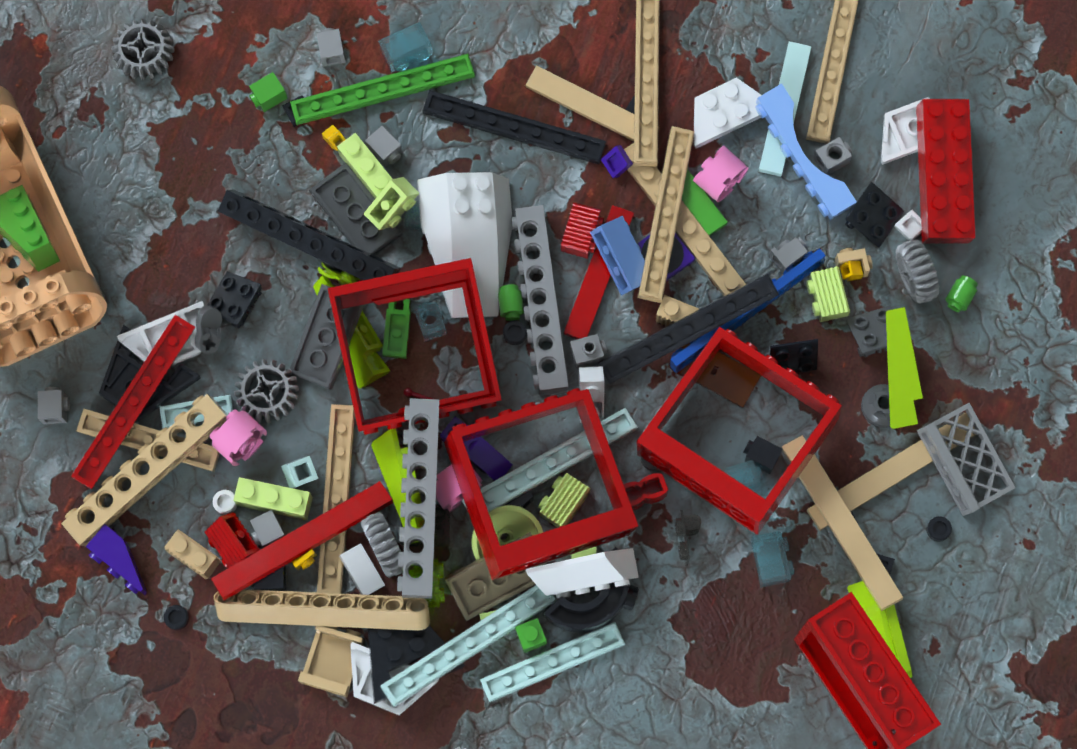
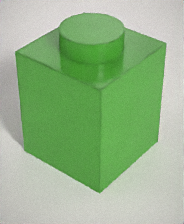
M273 72L249 86L252 92L249 95L251 101L256 108L260 106L263 112L288 99L283 86Z
M538 618L515 627L524 653L547 645V640Z

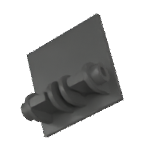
M891 305L846 319L858 345L857 351L860 357L864 356L866 358L868 355L876 353L875 351L881 353V349L887 351L886 311L892 310Z

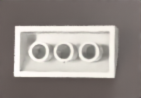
M633 548L607 551L526 569L527 575L546 596L556 594V599L570 597L571 591H575L576 595L590 593V587H595V591L609 589L610 583H615V587L629 585V579L639 578Z

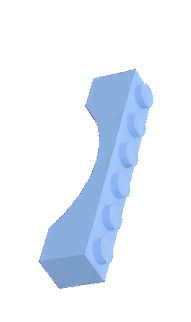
M781 83L758 97L756 101L757 106H755L756 111L762 119L765 117L770 124L768 129L774 138L778 137L782 143L780 148L787 158L790 157L794 162L793 169L799 178L803 177L806 181L805 188L811 197L815 196L818 200L819 205L817 206L824 217L828 216L832 220L853 207L857 201L846 184L821 172L803 153L794 131V102L783 84Z

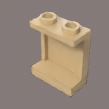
M316 626L314 640L304 670L300 673L298 681L307 686L348 697L353 681L350 645L354 642L364 646L365 640L360 637L361 633L347 629L346 633L338 631V627Z

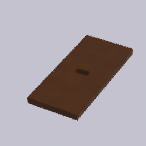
M690 342L680 348L685 349L690 345ZM717 352L696 383L743 408L761 375L726 355ZM694 361L678 373L684 376ZM714 367L718 368L715 376L711 374Z

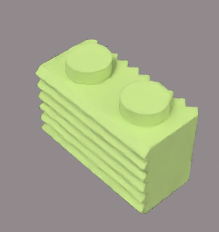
M836 266L830 269L811 272L806 285L808 293L814 296L815 302L812 303L814 316H819L820 322L847 317L850 309L839 267Z
M568 473L564 477L558 476L552 485L553 493L550 497L545 496L538 506L541 509L539 516L557 528L568 525L590 494L588 486Z

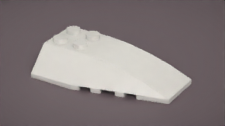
M493 172L444 173L418 179L421 229L426 236L427 247L430 255L432 254L435 265L471 258L483 316L497 317L499 313L498 293L504 282L512 232L509 178ZM462 287L442 291L451 318H469Z

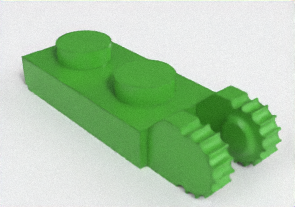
M411 298L403 300V310L395 309L397 301L389 303V309L386 311L383 357L407 359Z

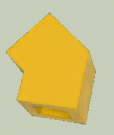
M334 125L322 133L323 139L335 151L338 150L337 146L346 140Z
M848 261L840 265L843 280L848 282L862 279L863 271L860 261Z

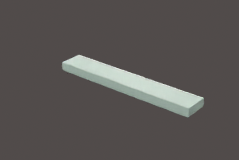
M789 41L779 85L783 84L794 102V124L811 46ZM769 129L758 172L781 177L786 156L780 148L782 143L778 137L774 138L771 135Z
M613 622L484 677L480 681L489 703L622 647L625 643L616 622Z

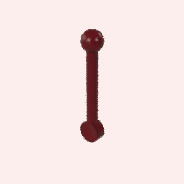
M406 388L403 392L406 397L434 399L413 392L411 388Z

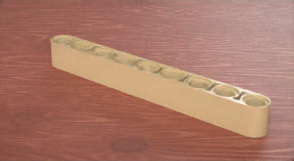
M243 589L226 600L222 599L219 592H216L214 595L217 617L225 622L417 631L426 629L430 625L428 602L422 598Z

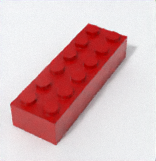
M922 99L916 106L922 244H968L975 239L969 99Z

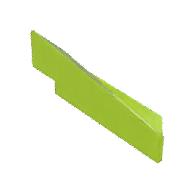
M323 275L313 286L317 295L322 284L335 287ZM363 311L349 344L355 379L359 389L364 388L390 372L377 353L383 348V344Z
M905 307L886 311L890 427L892 429L918 424L914 400L923 398Z
M395 428L389 429L375 439L371 447L401 523L405 527V517H400L401 502L406 503V493H401L402 478H407V469L402 468L403 454H408V447L400 448ZM415 470L412 473L414 478H416ZM420 493L413 494L411 500L416 504H421ZM414 517L410 524L413 528L419 529L423 527L425 522L421 517Z
M863 581L849 585L847 587L848 592L853 593L908 676L912 678V670L895 605L881 611Z

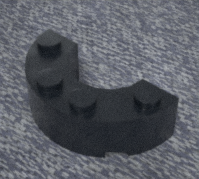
M610 583L609 589L602 590L597 598L589 603L576 604L569 602L564 597H560L544 612V617L556 627L570 632L580 633L597 630L610 623L619 614L625 603L629 585L615 587V583Z

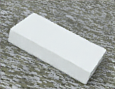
M361 543L339 556L361 595H370L385 586Z

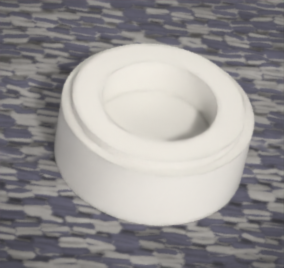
M221 490L214 495L213 507L218 513L226 515L236 510L237 505L233 501L234 493L229 490Z

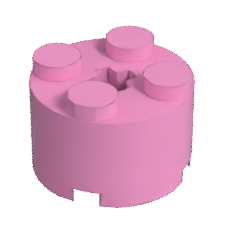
M722 146L716 152L714 158L710 156L701 165L704 170L700 171L693 181L711 198L720 202L734 190L732 187L736 183L739 184L749 168L728 148Z
M234 409L227 415V421L221 427L215 428L209 437L212 439V446L233 466L240 465L237 462L242 458L246 461L260 448L264 442L261 436L262 434L266 436L267 431L246 411L239 412Z
M452 464L437 475L438 480L436 481V500L444 510L448 509L449 512L460 506L463 498ZM474 470L479 487L481 488L483 480Z

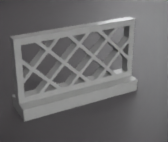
M970 403L917 430L962 516L975 512L980 507L1015 489L1011 478ZM966 411L970 419L968 426L957 423L959 413ZM941 423L951 425L949 437L941 435L937 425ZM956 427L967 431L964 442L953 439ZM971 433L979 435L981 439L980 448L969 445ZM952 443L963 447L960 459L954 457L950 452ZM967 449L978 452L976 464L965 461ZM983 454L991 457L993 461L991 469L980 466ZM963 465L974 468L972 480L964 478L962 474ZM979 470L990 474L987 485L976 482ZM994 476L1001 477L1006 487L1002 490L993 488ZM975 486L986 490L984 500L977 502L973 494Z

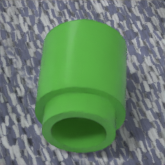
M964 275L960 279H956L945 298L948 303L947 306L955 312L966 311L977 292L976 287L978 283Z
M515 284L501 286L498 293L500 316L507 321L520 319V316L524 314L521 290Z

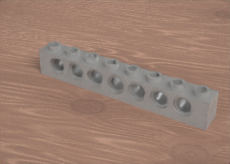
M539 205L516 208V216L511 218L513 231L518 230L519 239L514 240L516 253H521L522 261H518L519 276L524 275L525 284H521L522 298H527L528 306L524 307L525 321L530 320L531 329H527L528 343H533L534 352H530L531 366H536L537 375H533L534 389H539L540 396L568 392V380L544 207ZM528 229H533L537 232L532 237L524 234ZM535 251L539 253V257L530 259L527 257V254ZM533 274H540L543 277L538 282L530 279ZM537 296H542L546 301L539 305L535 304L533 299ZM539 319H546L549 324L546 327H539L536 322ZM548 341L552 344V347L549 350H542L539 347L540 343ZM546 364H552L555 370L552 373H545L542 368Z
M410 399V406L405 405L404 420H409V430H404L403 444H408V454H403L402 468L407 469V478H402L401 493H406V503L401 502L400 517H405V527H400L399 542H404V552H399L398 567H403V576H398L397 591H402V598L432 599L439 400ZM419 420H424L428 423V427L426 430L419 431L414 427L415 423ZM418 444H423L427 447V452L423 455H417L413 451L414 447ZM417 468H422L427 474L423 479L419 480L413 477V471ZM422 493L426 499L423 503L416 504L411 500L413 494ZM414 517H421L425 524L423 527L416 529L411 526L410 522ZM418 541L423 544L424 548L420 553H413L409 549L410 544ZM419 566L423 570L422 575L419 578H412L408 574L411 567Z

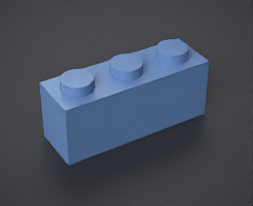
M623 216L592 230L590 234L621 296L639 288L645 260Z

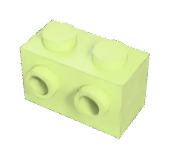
M404 177L392 179L364 212V215L379 230L390 227L394 228L401 222V215L415 205V198L419 195V192Z

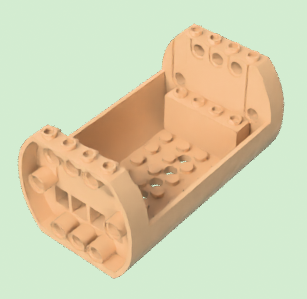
M0 86V195L23 185L60 261L38 272L11 244L7 248L0 247V367L14 364L94 327L107 310L105 298L11 93L2 86ZM14 256L19 257V266L17 268H10L9 261ZM27 277L29 285L23 287V289L18 288L19 280Z

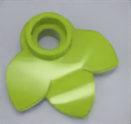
M323 262L321 265L325 270L318 267V272L321 275L330 279H337L341 285L358 282L360 279L343 270L340 272Z

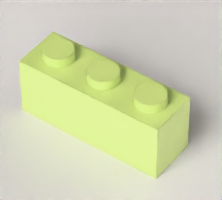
M354 133L337 146L339 156L349 165L376 199L389 181L392 180V177L359 136Z
M239 477L233 501L240 507L264 512L273 510L278 515L308 520L313 497L308 491Z

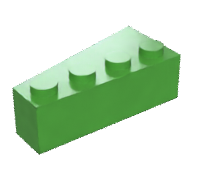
M23 185L0 195V234L38 272L59 262L60 259Z

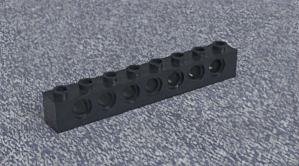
M226 190L218 212L362 280L396 274L401 270L400 267L236 190Z

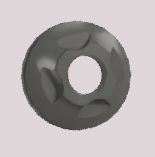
M879 384L873 386L864 394L861 401V411L864 418L871 425L887 428L890 427V410L880 408L878 399L883 396L889 398V385Z

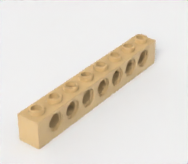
M208 394L199 396L192 403L193 407L187 412L183 411L175 417V423L169 428L165 427L157 433V439L151 444L147 443L137 452L139 454L132 461L130 459L123 463L119 468L121 470L114 477L110 476L105 479L101 484V489L96 493L92 492L87 495L83 500V505L78 509H72L65 515L66 520L61 524L79 545L86 547L104 524L109 527L205 442L215 428L221 427L227 421L226 417L228 414L213 397ZM203 414L204 423L196 427L194 423L195 418ZM184 430L186 438L183 442L178 443L176 436L180 431ZM166 446L168 454L165 458L160 459L158 452L162 447ZM148 463L150 466L149 472L142 475L140 468L142 464ZM130 479L131 487L129 490L124 491L122 483L124 480ZM112 495V505L105 507L104 499L106 496ZM93 511L95 519L92 523L88 524L86 515L88 512Z

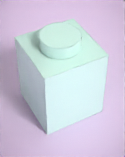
M310 456L302 457L281 466L289 488H295L318 479Z

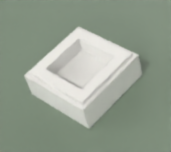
M911 210L894 227L908 241H911L922 232L921 218Z

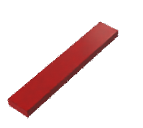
M612 205L605 223L623 216L625 222L630 227L634 212ZM597 246L564 330V335L575 339L588 337L611 277Z

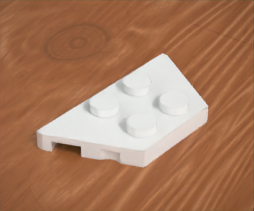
M734 78L695 97V148L697 149L761 118L755 108L757 106V98L761 94L738 78Z
M922 100L885 113L881 153L882 165L918 152L916 106Z
M203 301L120 334L117 338L119 342L145 362L174 315H177L195 326V330L172 366L201 354V351L195 346V336L197 333L196 318L199 310L204 307Z
M354 642L350 645L354 697L396 715L402 714L439 680L437 679L396 707H393L389 699L374 704L369 648ZM407 664L390 671V677L393 678L410 667V665Z

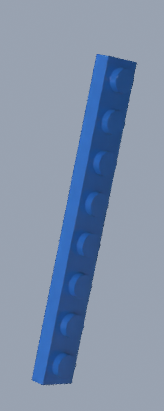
M821 249L814 253L812 251L808 252L801 259V263L797 266L791 265L783 272V276L778 280L772 279L779 293L778 296L720 327L725 331L726 329L736 330L810 275L811 272L822 266L826 255ZM718 328L691 341L690 345L685 349L679 348L670 359L672 370L678 373L697 359Z

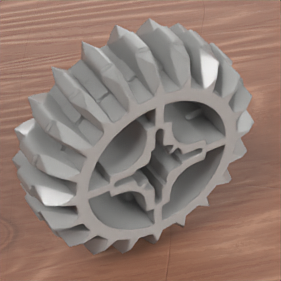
M143 18L140 24H137L136 20L132 21L133 25L130 27L124 24L125 31L118 30L119 37L113 38L115 45L111 48L112 52L115 53L112 57L117 62L118 69H123V73L126 76L130 74L133 79H136L139 75L143 81L146 75L153 79V73L155 72L162 75L161 68L168 69L169 65L166 61H173L171 53L175 51L172 46L174 43L173 39L169 37V31L164 29L160 23L156 25L152 19L148 24ZM147 36L157 38L161 44L149 41ZM144 43H145L146 49H145L144 51H142V48H144ZM126 55L137 57L139 63L131 62L126 58Z
M909 240L897 246L895 258L899 269L898 272L911 299L920 304L937 298L940 287L938 284L939 279L934 263L924 244L919 240Z
M266 359L262 360V366H259L254 361V368L252 370L245 366L247 374L239 373L238 376L242 382H235V386L239 390L234 391L235 397H240L236 400V404L242 406L240 410L248 412L253 418L256 416V420L259 423L262 422L263 417H265L267 423H271L272 416L279 421L280 416L278 414L281 412L288 416L286 408L294 409L295 406L290 401L298 400V396L294 393L299 391V387L293 385L297 382L296 377H290L292 370H285L284 363L277 366L276 360H272L270 365H268ZM264 375H276L282 380L268 381ZM257 378V387L248 394L251 383ZM263 382L270 391V400L268 399L267 395L264 394ZM285 388L283 398L276 404L275 398L277 394ZM265 401L268 403L269 408H259L250 402Z
M378 512L367 516L366 519L361 521V527L385 576L390 578L401 574L403 567H398L399 552L401 550L383 514Z

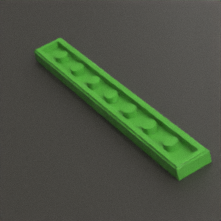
M464 54L290 101L296 125L474 78L475 74L469 55Z

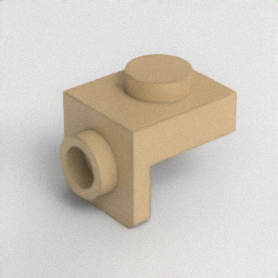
M853 248L843 249L837 253L834 260L835 265L839 269L840 265L848 261H860L863 277H868L870 269L873 267L871 256L866 255L865 248L853 250Z

